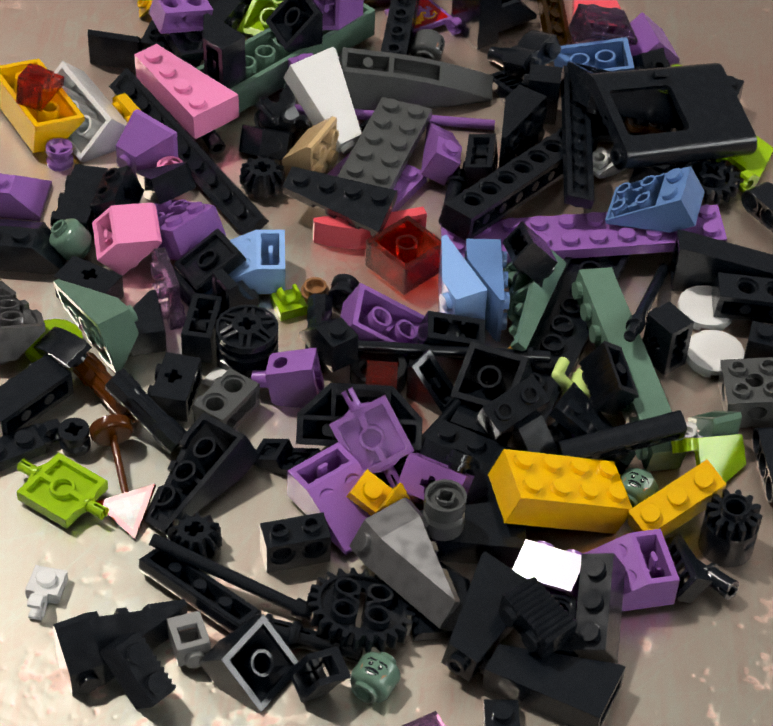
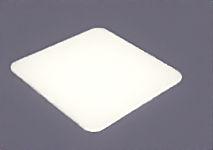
M215 367L201 383L211 387L215 379L221 377L226 370Z

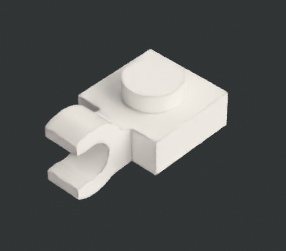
M35 565L25 589L26 598L28 599L27 607L31 608L28 618L42 620L48 602L59 603L68 581V572L66 570Z

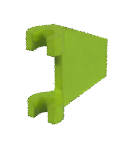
M756 136L757 149L752 155L716 159V162L722 160L729 161L742 171L740 177L744 181L739 185L741 192L753 188L759 182L773 154V147L758 136Z
M742 434L685 438L671 441L673 454L693 451L695 453L696 466L708 459L725 482L747 464Z

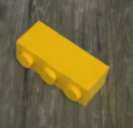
M707 459L628 510V525L633 532L661 529L665 537L705 511L707 503L711 502L712 495L717 494L721 497L727 484Z

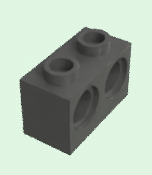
M229 368L221 377L215 379L212 386L203 395H199L194 401L192 407L194 422L204 412L236 429L260 405V383Z

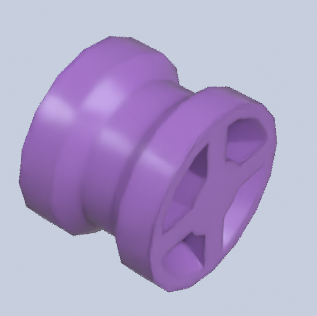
M65 138L49 140L45 145L48 155L46 158L47 166L54 171H64L72 167L73 156L71 153L73 152L71 141Z

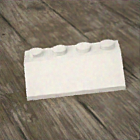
M62 61L52 75L85 116L84 122L67 138L72 143L73 153L79 161L84 163L116 151V144L128 122L84 71Z

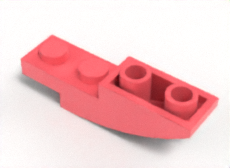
M424 206L391 212L379 239L371 236L370 231L362 227L356 229L350 226L349 221L339 216H336V218L329 215L313 218L314 243L326 246L358 250L402 247L403 238L426 234L427 213Z

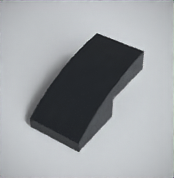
M263 438L256 449L260 457L253 465L287 476L289 469L318 454L321 450L320 448H293L289 439Z

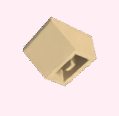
M332 116L307 129L282 159V166H284L286 178L292 166L325 174L330 166L336 164L339 152L336 151L339 137L336 117Z

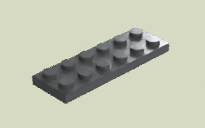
M382 97L337 177L394 189L432 118V109L398 101L393 98Z

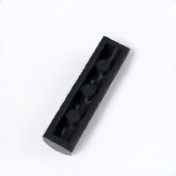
M681 410L561 440L558 441V449L560 455L601 460L682 439L686 434L687 425Z
M156 548L139 559V570L180 599H185L187 604L230 633L262 612L200 569Z

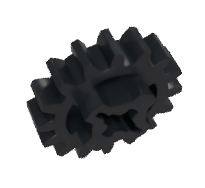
M716 159L711 161L691 162V165L685 164L684 168L691 166L705 191L703 197L705 204H709L710 200L720 204L721 199L729 202L730 197H736L741 181L739 179L740 173L734 171L733 165L726 166L725 160L716 162Z

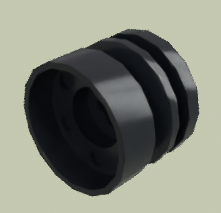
M238 305L229 308L217 319L215 330L217 367L226 371L231 368L250 379L253 370H266L269 356L272 353L278 352V321L274 314L260 306Z

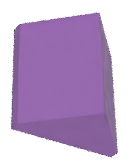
M643 12L615 36V39L627 37L632 57L664 48L665 56L669 63H679L680 59L662 28Z

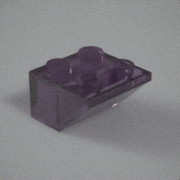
M579 4L568 27L574 43L627 37L629 47L636 45L638 42L625 11L616 7L606 8L595 4Z

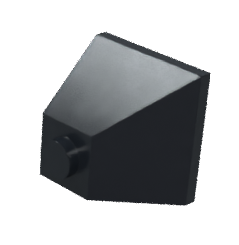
M260 614L220 639L201 659L199 664L218 689L255 712L261 713L290 681L291 677L288 671L299 661L266 616Z

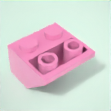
M152 202L112 205L92 222L97 261L122 276L135 268L141 260L157 250L159 245L162 244L156 205Z

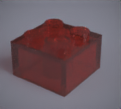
M407 215L366 240L365 265L405 295L439 273L441 239Z

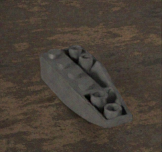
M343 47L339 61L354 109L375 110L382 97L393 98L430 109L491 102L493 76L446 62L390 52Z

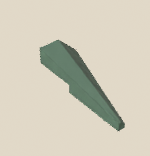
M552 249L551 251L558 263L555 265L553 273L549 277L543 278L538 284L526 273H520L512 265V261L507 264L506 269H503V271H508L510 304L507 313L508 318L512 321L509 332L514 337V341L511 343V347L514 350L525 351L567 264Z

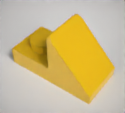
M368 469L361 475L346 496L370 516L402 498L410 500L402 483H399L392 489Z

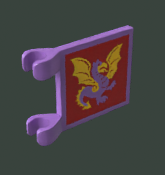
M420 0L413 37L416 32L422 29H434L445 25L453 36L460 34L462 30L457 25L462 24V20L459 17H452L432 0ZM386 9L385 14L388 16L389 9Z

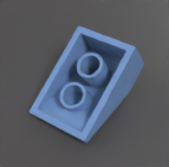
M627 37L560 46L561 51L553 61L554 67H562V69L564 65L567 66L568 61L612 72L635 70Z

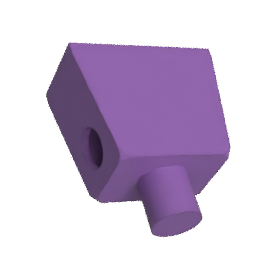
M317 348L272 353L269 356L266 370H253L251 375L252 380L260 383V388H268L271 402L278 406L303 408L325 388Z

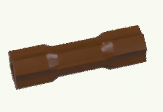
M87 352L86 359L80 365L73 368V373L84 385L93 390L108 407L111 414H122L128 416L132 420V424L138 423L139 421L128 409L120 405L104 389L112 376L94 353Z

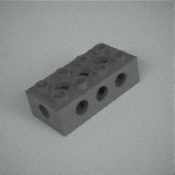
M773 357L720 360L718 386L723 411L741 412L740 428L773 426Z

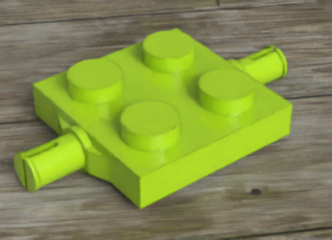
M58 452L49 462L38 467L26 459H22L18 463L17 471L24 473L29 478L16 491L17 499L67 529L85 512H90L101 520L108 515L109 508L96 502L108 490V481Z

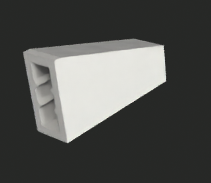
M333 46L291 64L283 78L313 126L332 116L337 118L339 137L336 151L347 154L354 148L361 135V130L337 51Z

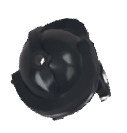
M287 83L283 85L278 102L274 103L268 97L265 99L260 97L259 101L254 104V107L257 109V112L254 114V123L257 127L294 133L300 132V129L307 131V129L312 127L310 121L304 115H300L296 109L295 96Z

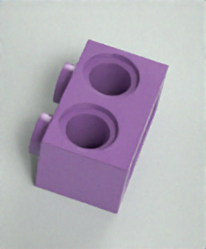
M152 0L149 15L160 34L203 31L204 14L209 13L212 15L213 8L208 0Z

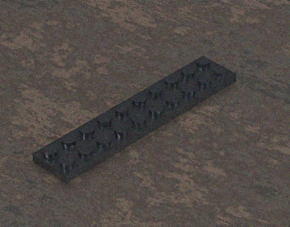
M631 255L573 259L572 257H565L564 261L567 264L528 347H533V350L551 352L550 363L532 362L531 375H534L551 399L545 410L540 412L546 425L551 418L549 413L558 403L563 389L551 377L558 359L565 357L569 360L570 363L565 375L570 379L590 339L589 329L586 322L581 318L577 299H574L572 296V283L576 281L578 272L581 269L612 267L616 279L619 281Z

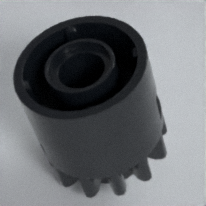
M724 489L721 497L713 494L711 502H708L698 545L702 555L718 566L737 567L743 565L751 558L762 520V515L759 514L761 505H752L753 496L748 495L744 497L741 495V490H736L735 493L730 494L727 489Z

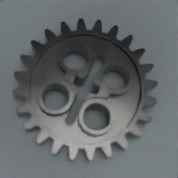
M351 567L350 574H346L339 568L337 576L328 571L325 579L318 577L316 584L311 585L306 602V616L311 617V626H318L317 634H329L327 642L330 643L337 639L340 641L339 648L341 649L347 644L352 645V650L355 653L359 647H364L367 653L371 652L372 647H376L378 651L384 652L385 645L395 649L397 642L404 643L406 635H410L415 618L414 606L376 574L369 576L368 569H364L362 574H358L355 568ZM363 592L365 593V602L361 626L358 628L356 627L360 593Z

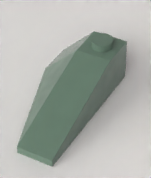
M60 279L53 281L62 306L77 326L82 327L91 345L96 343L103 350L99 352L103 361L115 373L123 369L139 334L135 324L138 321V317L131 305L126 306L119 298Z

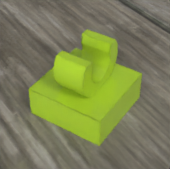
M292 284V289L284 291L280 287L276 293L270 294V302L280 321L307 315L308 306L297 284Z

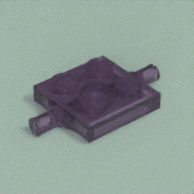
M166 248L154 249V253L151 255L153 262H150L151 274L153 279H156V283H152L151 287L152 290L156 289L158 300H160L159 306L163 320L167 319L170 330L181 329L184 326L186 315L184 313V306L181 303L180 285Z

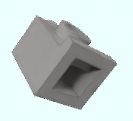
M200 611L168 618V640L172 646L178 667L184 665L191 669L201 667L199 662L211 650V643Z

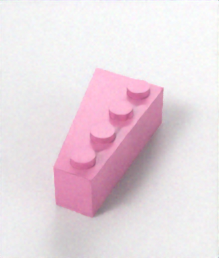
M155 44L134 54L136 78L194 139L239 118V97L237 93L163 47Z

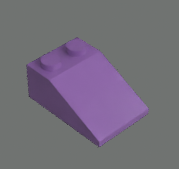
M360 283L343 302L340 318L342 317L357 333L358 340L418 343V326L425 316Z

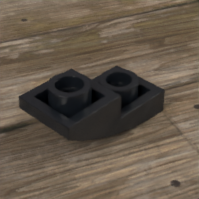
M53 327L34 346V349L41 356L47 354L66 368H74L80 365L86 359V353L92 348L89 343L59 327Z

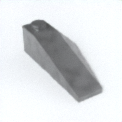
M2 280L0 281V365L6 364L8 361H16L45 332V323L41 312L37 309H29V303L26 300H18L16 292Z
M402 498L364 519L349 547L372 572L438 628L445 629L460 604V599L447 569L442 568L436 555L439 549L436 542L431 541L426 528L429 525L425 516L408 498Z

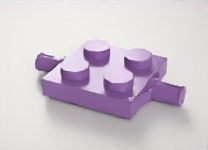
M353 387L348 389V392L353 401H351L346 390L341 393L350 410L343 417L329 425L337 441L359 462L364 472L367 469L372 473L383 471L390 487L393 488L396 484L391 474L397 483L400 477L394 465L400 458L414 452V448L386 395L372 402L361 403Z

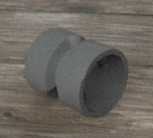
M448 479L436 480L425 489L423 515L429 525L426 531L428 536L435 540H454L460 536L464 529L467 493L458 482Z

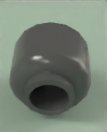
M422 29L416 32L411 43L410 56L440 61L445 48L443 36L432 29Z

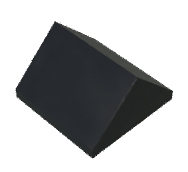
M283 0L266 20L270 29L288 52L322 44L323 13L313 0Z
M88 29L90 64L122 69L128 68L129 70L136 71L134 54L140 52V37Z

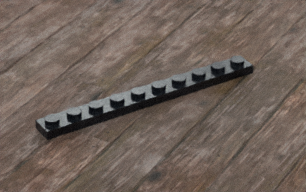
M126 68L111 83L109 87L116 95L126 93L142 112L177 132L178 158L188 163L194 182L242 235L254 230H261L269 222L182 125L136 78V75L131 70Z

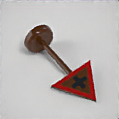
M122 414L107 415L91 424L89 428L90 437L97 445L111 446L121 494L96 502L108 507V516L136 541L156 484L129 491L119 444L131 437L133 433L132 420Z

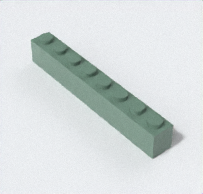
M612 267L579 270L576 281L572 283V296L574 299H577L581 318L586 322L589 329L590 341L595 344L596 348L604 341L622 347L639 398H635L633 402H630V405H626V408L622 409L626 424L672 412L640 334L636 336L633 342H628L624 339L626 323L632 314ZM671 441L635 450L638 460H641L644 469L649 472L678 469L681 467L687 453L673 454Z

